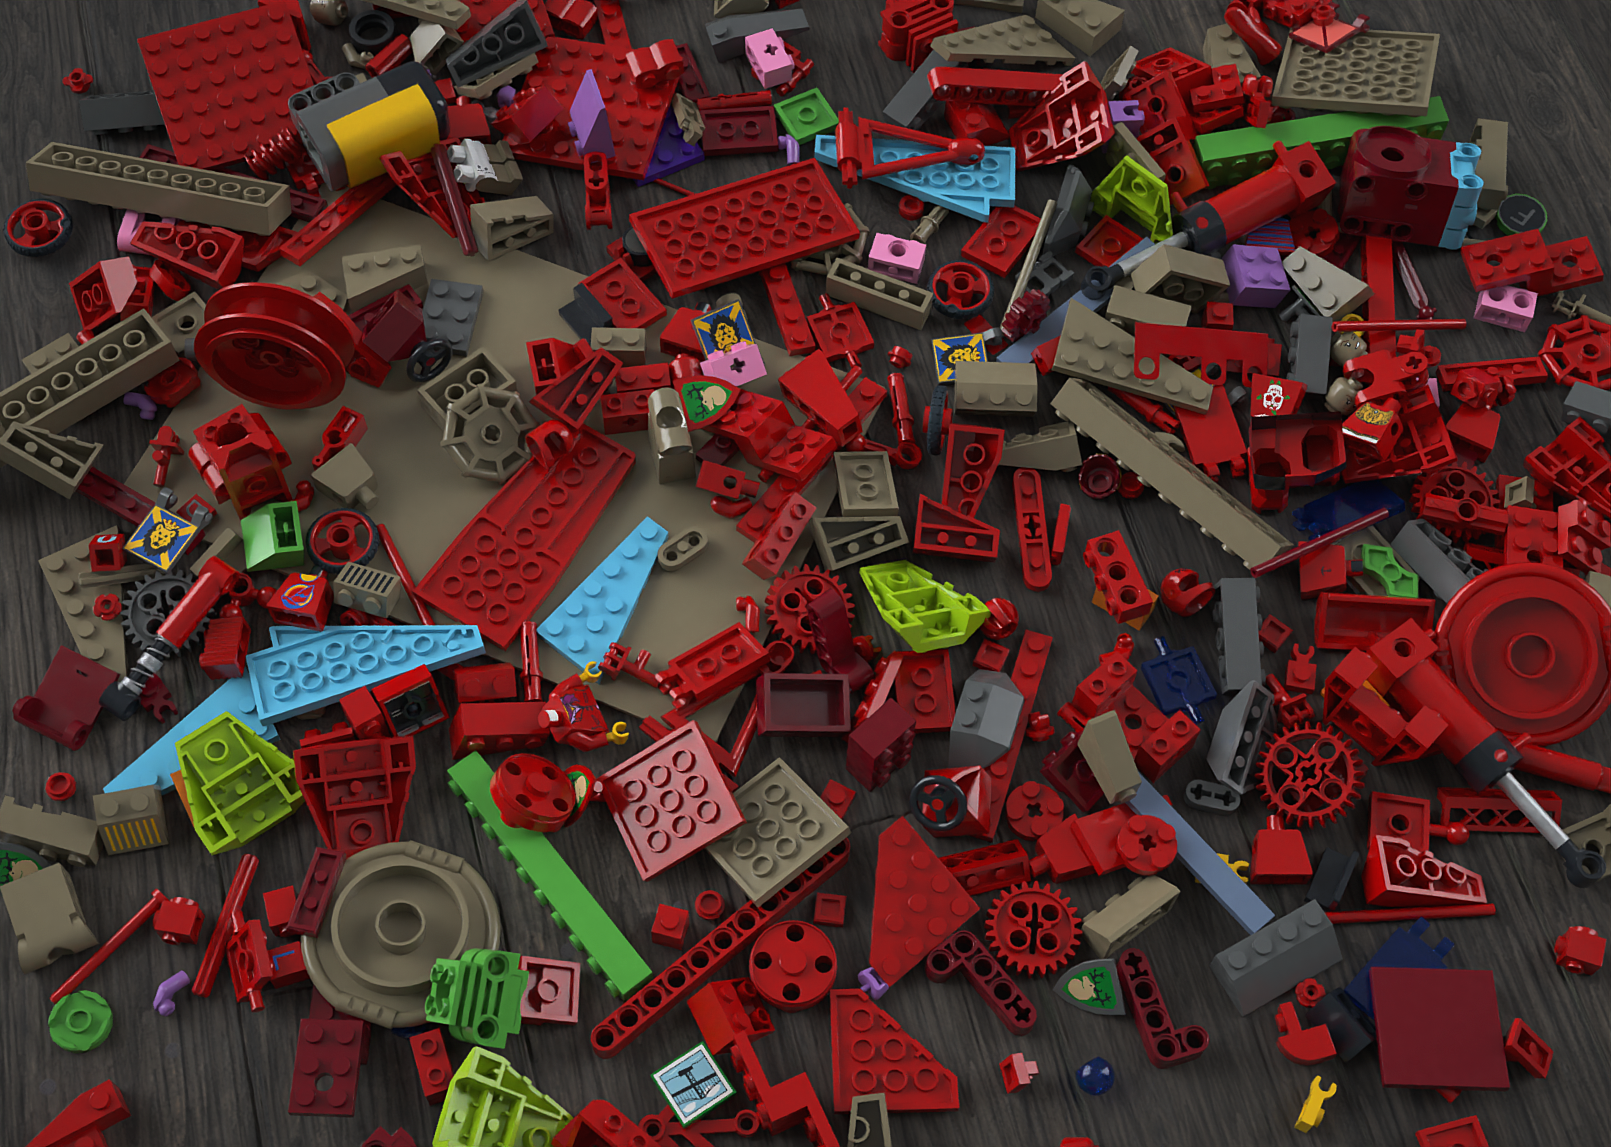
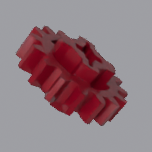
M1032 289L1030 293L1026 291L1022 299L1018 297L1010 306V312L1004 316L1006 320L1002 323L1004 328L1001 330L1004 336L1014 343L1028 332L1033 334L1040 329L1042 320L1047 317L1046 311L1050 309V306H1048L1050 303L1048 296L1039 289Z

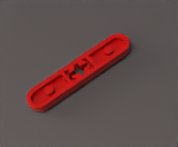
M1021 467L1014 473L1012 487L1023 581L1028 589L1040 592L1049 587L1052 579L1041 480L1039 473L1035 469ZM1030 518L1034 528H1037L1034 539H1031L1030 529H1027Z

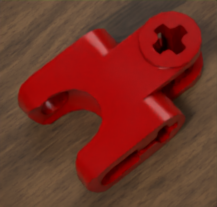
M598 151L589 152L584 157L586 229L592 230L591 226L607 225L608 229H613L606 154ZM594 161L602 163V168L598 171L591 170L589 166Z
M1381 350L1348 360L1343 366V373L1347 379L1353 377L1359 382L1372 384L1356 394L1355 405L1357 409L1366 402L1382 406L1388 398H1393L1402 404L1408 398L1407 391L1425 386L1429 380L1428 360L1420 352H1410L1393 358L1390 351Z

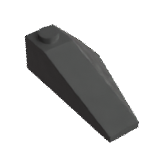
M803 9L729 15L705 24L718 63L745 54V37L773 28L777 37H781L784 40L810 30Z

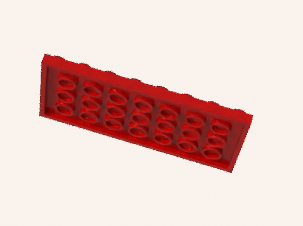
M816 158L629 215V222L672 299L857 240L860 236L859 229Z

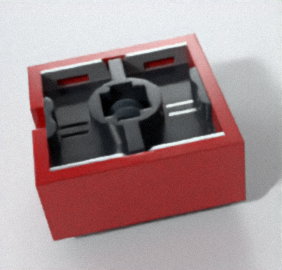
M425 664L371 689L393 737L413 736L449 718L434 679Z

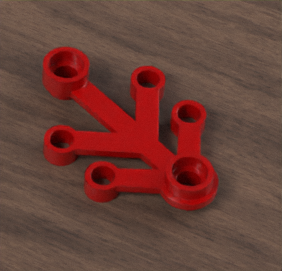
M667 1105L659 1115H647L638 1124V1127L647 1135V1130L650 1127H657L659 1133L656 1136L650 1137L661 1147H679L669 1136H683L694 1147H714L701 1134L737 1132L742 1137H752L759 1129V1118L752 1110H742L734 1119L702 1121L699 1119L686 1129H683L679 1122L669 1123L675 1115ZM748 1120L752 1122L753 1127L750 1130H744L741 1127V1123Z

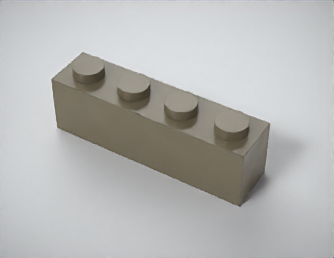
M836 258L827 275L826 293L830 297L846 303L855 302L859 308L918 330H922L931 312L932 292L843 259Z

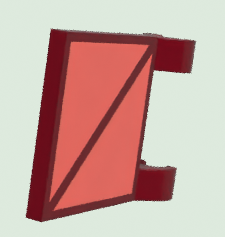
M1334 2L1328 4L1334 9V12L1340 7L1339 4ZM1335 12L1336 16L1333 18L1332 24L1317 26L1314 24V19H1311L1289 33V38L1328 53L1357 33L1369 31L1370 26L1365 23L1367 20H1370V17L1360 14L1353 24H1349L1339 20V13Z

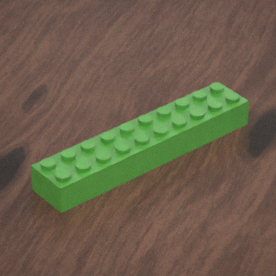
M1436 96L1430 97L1427 116L1410 117L1401 114L1388 116L1382 113L1368 112L1360 114L1355 111H1345L1266 124V128L1254 126L1199 135L1195 138L1193 149L1210 185L1205 189H1213L1216 186L1237 185L1272 168L1279 157L1272 146L1279 140L1282 141L1287 151L1310 141L1326 168L1333 169L1344 165L1352 135L1359 129H1369L1376 126H1395L1410 130L1423 138L1441 140L1449 119L1441 97Z

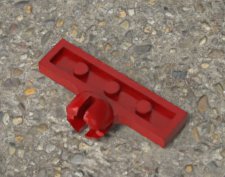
M1248 74L1243 79L1242 92L1244 103L1238 104L1243 107L1244 116L1241 118L1255 127L1266 128L1267 122L1271 121L1273 108L1270 107V102L1264 98L1269 97L1272 92V78L1262 76L1257 81L1256 76Z
M1540 356L1438 365L1436 370L1442 390L1451 391L1460 370L1473 367L1480 369L1500 381L1496 398L1501 407L1513 401L1514 393L1517 392L1514 385L1545 383L1548 377ZM1496 401L1493 402V406H1492V407H1496V406H1497Z

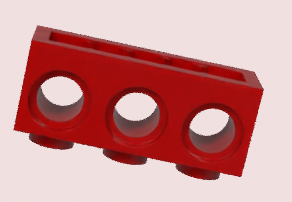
M796 492L782 498L742 565L763 580L776 575L815 512L816 507Z
M1118 530L1088 540L1085 552H1083L1084 562L1088 568L1093 570L1096 588L1099 592L1102 591L1106 598L1105 604L1108 613L1111 616L1114 615L1117 624L1148 615L1153 600L1120 531ZM1099 552H1106L1110 556H1103ZM1110 576H1118L1121 580H1114ZM1122 599L1130 600L1133 604H1125Z

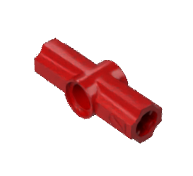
M1430 493L1424 494L1419 510L1421 518L1448 523L1457 530L1471 528L1498 535L1505 533L1509 519L1507 510L1480 505L1471 498L1457 500ZM1459 510L1465 511L1469 518L1461 516Z

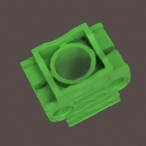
M473 948L465 951L460 961L437 958L430 974V980L433 983L431 994L425 1003L426 1021L448 1024L451 1036L458 1041L505 1049L507 1033L519 1034L521 1024L520 1003L527 987L529 971L518 970L520 954Z

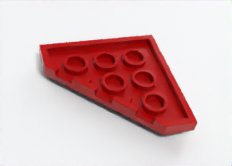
M901 816L879 835L869 965L874 968L875 972L890 988L974 915L980 907L904 816Z
M830 989L834 1114H851L853 1097L885 1093L888 1113L959 1110L957 1077L949 1069L944 1068L934 1058V1055L916 1039L914 1040L901 1028V1025L888 1013L874 1004L861 989Z

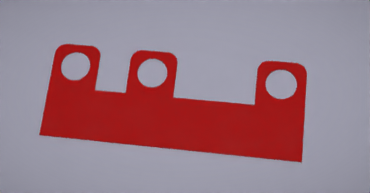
M1135 322L1134 375L1139 379H1157L1160 369V354L1201 357V380L1208 384L1223 385L1226 381L1227 359L1242 360V383L1245 387L1252 388V382L1247 377V371L1250 367L1256 366L1260 368L1262 375L1267 376L1268 334ZM1144 357L1151 358L1154 362L1155 368L1151 374H1143L1139 369V362ZM1210 363H1216L1221 368V376L1216 380L1210 379L1206 374V368Z

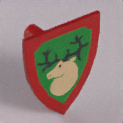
M697 375L673 381L674 388L679 393L688 432L711 425L724 416L734 404L741 390L730 382L714 376Z
M575 764L563 771L572 782L576 794V802L570 816L565 821V827L571 826L581 817L589 801H606L601 792L603 790L602 783L596 781L592 771L584 765Z

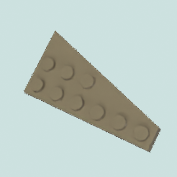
M362 0L454 29H458L471 17L470 8L458 0Z
M1027 15L936 37L931 44V47L946 61L972 62L974 58H980L985 63H993L994 59H1002L1003 63L1035 64L1036 60H1041L1047 65H1055L1056 61H1063L1064 65L1072 66L1075 57L1053 39L1048 31L1039 27L1035 20Z
M1073 298L1070 299L1052 366L1053 371L1201 414L1207 413L1213 391L1211 385L1160 354V369L1157 379L1150 380L1135 377V337ZM1144 357L1140 360L1139 369L1143 374H1151L1154 371L1155 365L1151 358Z
M116 525L96 535L120 534V529ZM94 535L38 561L81 655L121 674L117 682H122L121 680L124 677L129 676L128 655L126 654L125 639H127L125 635L126 630L121 625L124 619L119 614L113 620L104 621L101 617H97L94 614L93 606H95L94 601L98 596L114 594L119 598V603L122 604L121 611H124L125 606L122 603L124 601L123 583L83 589L78 581L80 572L92 571L89 543L95 537ZM105 605V609L110 608V605Z

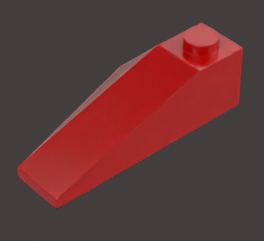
M950 423L942 505H946L963 515L975 517L1002 458L1004 429Z
M1375 835L1372 838L1361 876L1367 904L1388 907L1486 904L1487 900L1481 875L1453 862L1446 864L1434 858V853L1427 850L1423 852L1410 847V842L1404 839Z

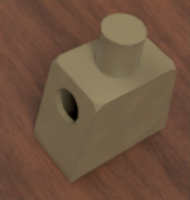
M419 18V26L410 37L416 62H420L426 69H429L430 73L436 75L446 64V58L458 49L464 41L454 28Z
M352 443L311 474L315 488L344 508H354L361 503L366 509H371L379 501V497L374 493L378 488L376 477Z

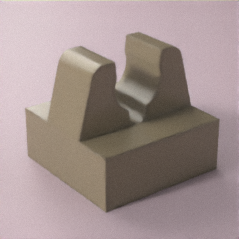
M1526 476L1507 484L1505 487L1504 508L1506 509L1508 505L1536 509L1537 505L1533 503V498L1537 496V491L1534 489L1535 480Z

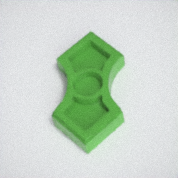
M1363 544L1361 548L1363 573L1376 578L1385 588L1387 596L1418 598L1419 575L1403 569L1396 562L1391 547Z

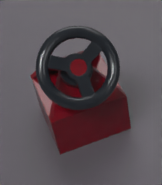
M398 289L363 328L362 342L385 361L391 362L409 358L406 373L414 382H426L435 378L443 372L451 361L453 354L451 344L444 339H433L427 342L422 309ZM435 347H443L437 352L433 349ZM443 357L441 362L434 369L431 370V367L437 362V360ZM416 362L422 367L420 374H416L414 371Z

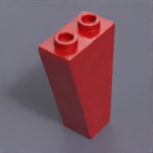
M820 349L807 356L803 361L778 378L783 397L826 434L833 436L840 446L843 447L863 432L858 412Z

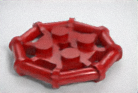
M1581 315L1578 319L1559 325L1552 324L1547 329L1548 335L1542 349L1538 352V357L1540 356L1541 361L1545 363L1555 378V383L1559 386L1563 384L1573 387L1575 382L1578 381L1603 390L1611 389V378L1598 382L1597 378L1606 374L1611 375V325L1590 319L1587 315ZM1580 329V331H1576V332H1573V333H1569V332H1571V331ZM1594 331L1601 333V335L1599 336L1593 333ZM1558 339L1564 342L1562 348H1554ZM1585 351H1587L1588 353H1594L1595 355L1587 356L1584 353ZM1555 358H1561L1566 366L1564 370L1561 369Z

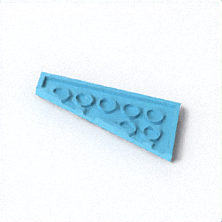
M647 516L536 629L537 636L582 672L589 662H597L596 666L590 669L589 672L591 674L599 673L598 665L600 662H604L603 656L606 652L610 651L609 645L612 642L618 643L619 639L623 636L637 606L638 598L643 588L645 589L653 566L658 561V550L668 540V531ZM604 672L601 673L599 679L596 681V683H598L599 685L603 678Z
M244 667L242 678L232 677L105 786L103 788L104 792L110 793L148 785H159L162 795L175 790L176 787L170 774L181 770L175 743L225 711L247 725L268 743L272 744L281 740L273 724L263 727L259 720L252 683L246 667Z

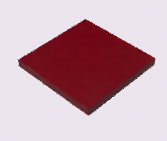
M1370 968L1369 976L1382 1088L1508 1091L1510 1089L1493 970Z

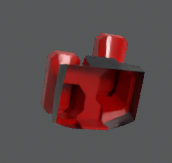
M1341 411L1251 418L1247 465L1251 507L1256 513L1261 514V510L1278 509V513H1281L1288 506L1290 486L1309 485L1313 487L1318 482H1331V485H1334L1340 478V472L1347 468Z

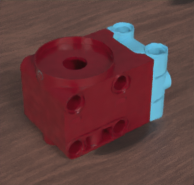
M1376 126L1357 130L1352 135L1340 176V202L1337 212L1340 215L1341 231L1349 235L1363 237L1367 235L1388 238L1398 242L1459 249L1462 246L1468 226L1474 224L1477 214V201L1484 184L1483 180L1475 175L1481 149L1472 143L1423 138L1410 130L1395 126Z

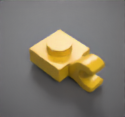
M1317 1076L1312 1081L1310 1094L1294 1127L1304 1133H1307L1312 1126H1319L1325 1110L1321 1109V1105L1324 1100L1330 1099L1337 1089V1085L1332 1083L1327 1092L1322 1091L1319 1088L1320 1076Z

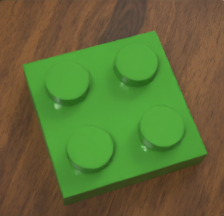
M817 87L773 105L777 118L787 133L799 145L816 139V135H825L835 131L836 126L839 124L837 116Z

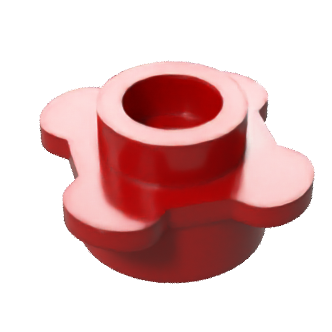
M81 68L74 69L68 77L63 78V84L70 86L71 91L76 94L88 91L90 84L93 82L92 75L85 74Z

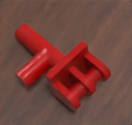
M162 426L159 429L157 440H150L149 442L156 450L152 453V458L157 463L153 483L157 487L165 486L171 454L184 455L185 452L179 446L180 438L169 426Z
M614 642L609 645L610 651L604 654V662H600L598 665L600 671L611 676V680L615 681L622 670L657 688L659 682L655 679V675L644 669L651 656L648 651L641 650L633 664L627 660L632 649L631 647L625 648Z
M1274 674L1266 676L1265 683L1274 693L1275 703H1273V706L1280 704L1277 716L1279 723L1283 722L1290 729L1296 722L1301 724L1305 718L1312 719L1315 717L1312 707L1306 701L1305 693L1291 698Z

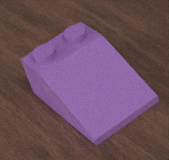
M592 69L586 71L571 106L570 115L572 121L568 122L571 136H577L578 140L574 141L578 156L583 155L585 157L589 152L598 151L605 153L606 158H611L616 155L606 108Z

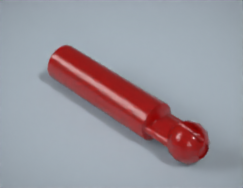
M1527 744L1519 751L1524 758L1514 767L1515 770L1591 791L1596 789L1611 794V768L1604 767L1601 763L1532 744Z

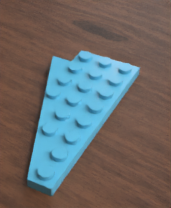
M816 135V160L837 167L835 136ZM872 138L874 165L947 150L913 141ZM984 146V158L973 165L946 162L868 179L918 197L923 202H931L988 223L989 206L1014 208L1015 148ZM975 154L969 157L970 160L978 158ZM861 169L857 170L858 176H861Z
M477 625L325 626L323 632L294 626H271L269 631L273 647L246 655V661L259 720L264 727L339 702V699L363 686H366L370 692L372 688L422 664H425L430 672L485 654L486 651Z

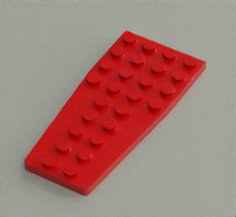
M584 423L576 432L572 433L575 442L572 451L568 455L557 459L552 468L549 470L545 469L534 456L523 465L463 528L412 591L413 595L455 622H460L463 625H477L481 637L501 650L506 651L519 635L523 622L530 621L554 590L636 464V455L633 451Z

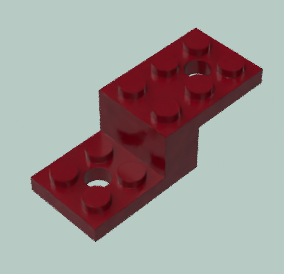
M313 985L309 1019L300 1020L288 1113L290 1116L354 1118L360 1064H368L372 1023L335 1010V1007L320 994L315 985ZM323 1076H331L334 1080L332 1087L327 1091H319L317 1089V1082Z

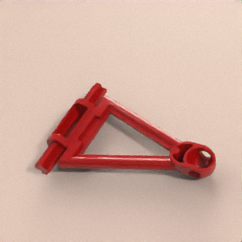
M847 107L843 108V111H838L839 124L835 128L837 167L842 172V184L847 185L848 189H852V185L858 184V169H861L863 180L946 162L973 165L980 162L985 155L984 144L976 138L951 139L858 117L857 127L853 123L852 111H848ZM872 132L947 150L874 165ZM975 154L978 156L975 160L969 159L971 155Z
M784 641L770 643L765 649L769 652L771 661L699 702L692 698L688 706L681 711H677L674 708L662 715L661 719L672 728L671 731L650 715L643 720L639 729L655 742L661 740L689 723L686 719L687 717L758 675L764 673H783L793 661L794 650L792 646ZM757 694L731 753L727 752L703 733L719 767L723 768L733 777H736L757 729ZM724 775L732 793H734L739 786Z

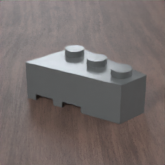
M1300 314L1297 320L1291 324L1288 354L1290 373L1287 374V380L1303 382L1308 385L1304 399L1322 400L1327 393L1333 317Z

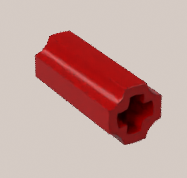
M403 34L397 35L365 65L366 71L372 78L398 67L413 52L408 37Z

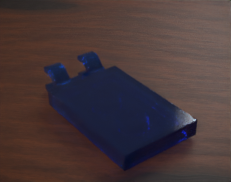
M1378 479L1355 482L1304 505V509H1295L1292 515L1298 521L1293 522V526L1299 531L1308 528L1314 533V535L1308 537V540L1311 541L1383 507L1388 510V518L1405 511V502Z
M1422 916L1408 932L1399 927L1344 989V992L1374 1021L1369 976L1371 967L1447 969V966L1441 960L1455 944L1447 937H1444L1433 950L1419 937L1430 926V923Z

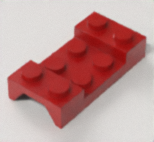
M265 430L251 433L244 439L232 444L223 445L211 452V456L240 521L251 514L252 507L272 498L281 502L293 500Z

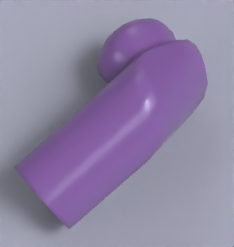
M791 135L779 136L778 149H786L787 165L799 163V143Z
M134 392L125 393V405L139 407L141 409L140 417L143 419L153 420L155 418L157 405L148 395Z
M180 971L161 983L158 988L153 1006L155 1011H159L162 1016H168L175 1010V1003L171 1001L174 993L190 983L189 977L184 971Z

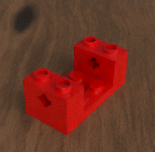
M1115 652L1077 686L1072 705L1085 717H1091L1092 719L1115 710L1136 767L1154 783L1193 748L1201 729L1181 710L1168 719L1133 686L1138 670L1121 654ZM1129 718L1136 719L1140 724V728H1128L1125 720Z

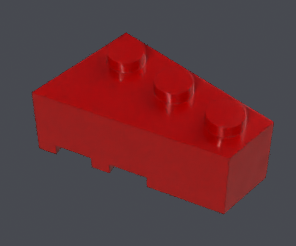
M600 347L534 396L529 403L552 419L565 423L570 431L574 433L580 428L623 365V362Z
M920 494L913 553L986 562L996 561L1000 535L999 529L970 516L963 515L946 505L939 504Z
M546 702L460 704L449 727L452 760L465 758L475 750L480 755L543 746L550 734V729L542 728L539 725L538 715Z

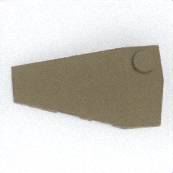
M1067 421L1039 428L1038 434L1026 435L1021 433L1016 435L1009 443L1003 441L1002 458L998 465L1061 470L1062 472L1077 469V466L1082 465L1074 422Z

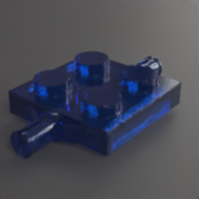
M1164 636L1156 638L1153 642L1160 655L1155 659L1143 662L1140 668L1161 712L1166 716L1179 710L1187 711L1193 723L1196 725L1197 723H1202L1204 718L1198 706L1201 703L1215 699L1217 693L1194 646L1182 650H1170Z

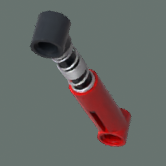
M217 556L209 558L202 566L198 575L199 578L155 632L158 638H155L153 646L147 648V653L143 652L144 654L137 661L138 665L135 668H131V674L128 677H124L121 680L122 682L115 681L104 690L99 699V705L120 720H128L141 703V697H139L140 693L143 692L141 688L146 687L145 683L150 677H154L153 673L156 674L160 667H162V661L165 657H170L169 652L172 649H180L221 595L228 593L234 587L239 578V571Z

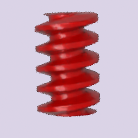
M288 127L285 128L286 137L279 132L277 133L278 142L271 138L268 139L269 148L261 143V153L252 149V159L244 155L254 173L263 180L269 178L268 172L272 175L277 173L276 166L283 170L286 167L284 160L292 164L294 162L293 155L299 159L302 157L301 144Z

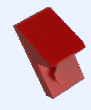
M1515 1018L1503 1041L1506 1061L1519 1062L1534 1078H1546L1554 1051L1521 1018Z

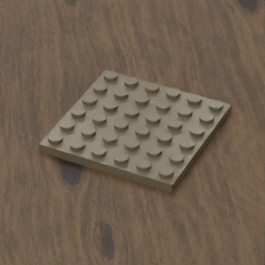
M1369 30L1366 33H1357L1328 53L1295 41L1288 36L1272 95V106H1279L1281 108L1300 107L1307 110L1329 109L1333 112L1344 110L1355 111L1360 114L1373 112L1388 116L1394 114L1408 115L1410 117L1427 116L1440 34Z

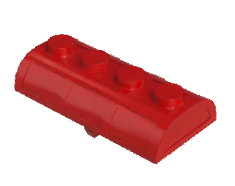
M1320 592L1314 624L1315 645L1317 648L1352 650L1356 647L1359 650L1368 651L1370 647L1410 618L1425 632L1433 627L1436 600Z

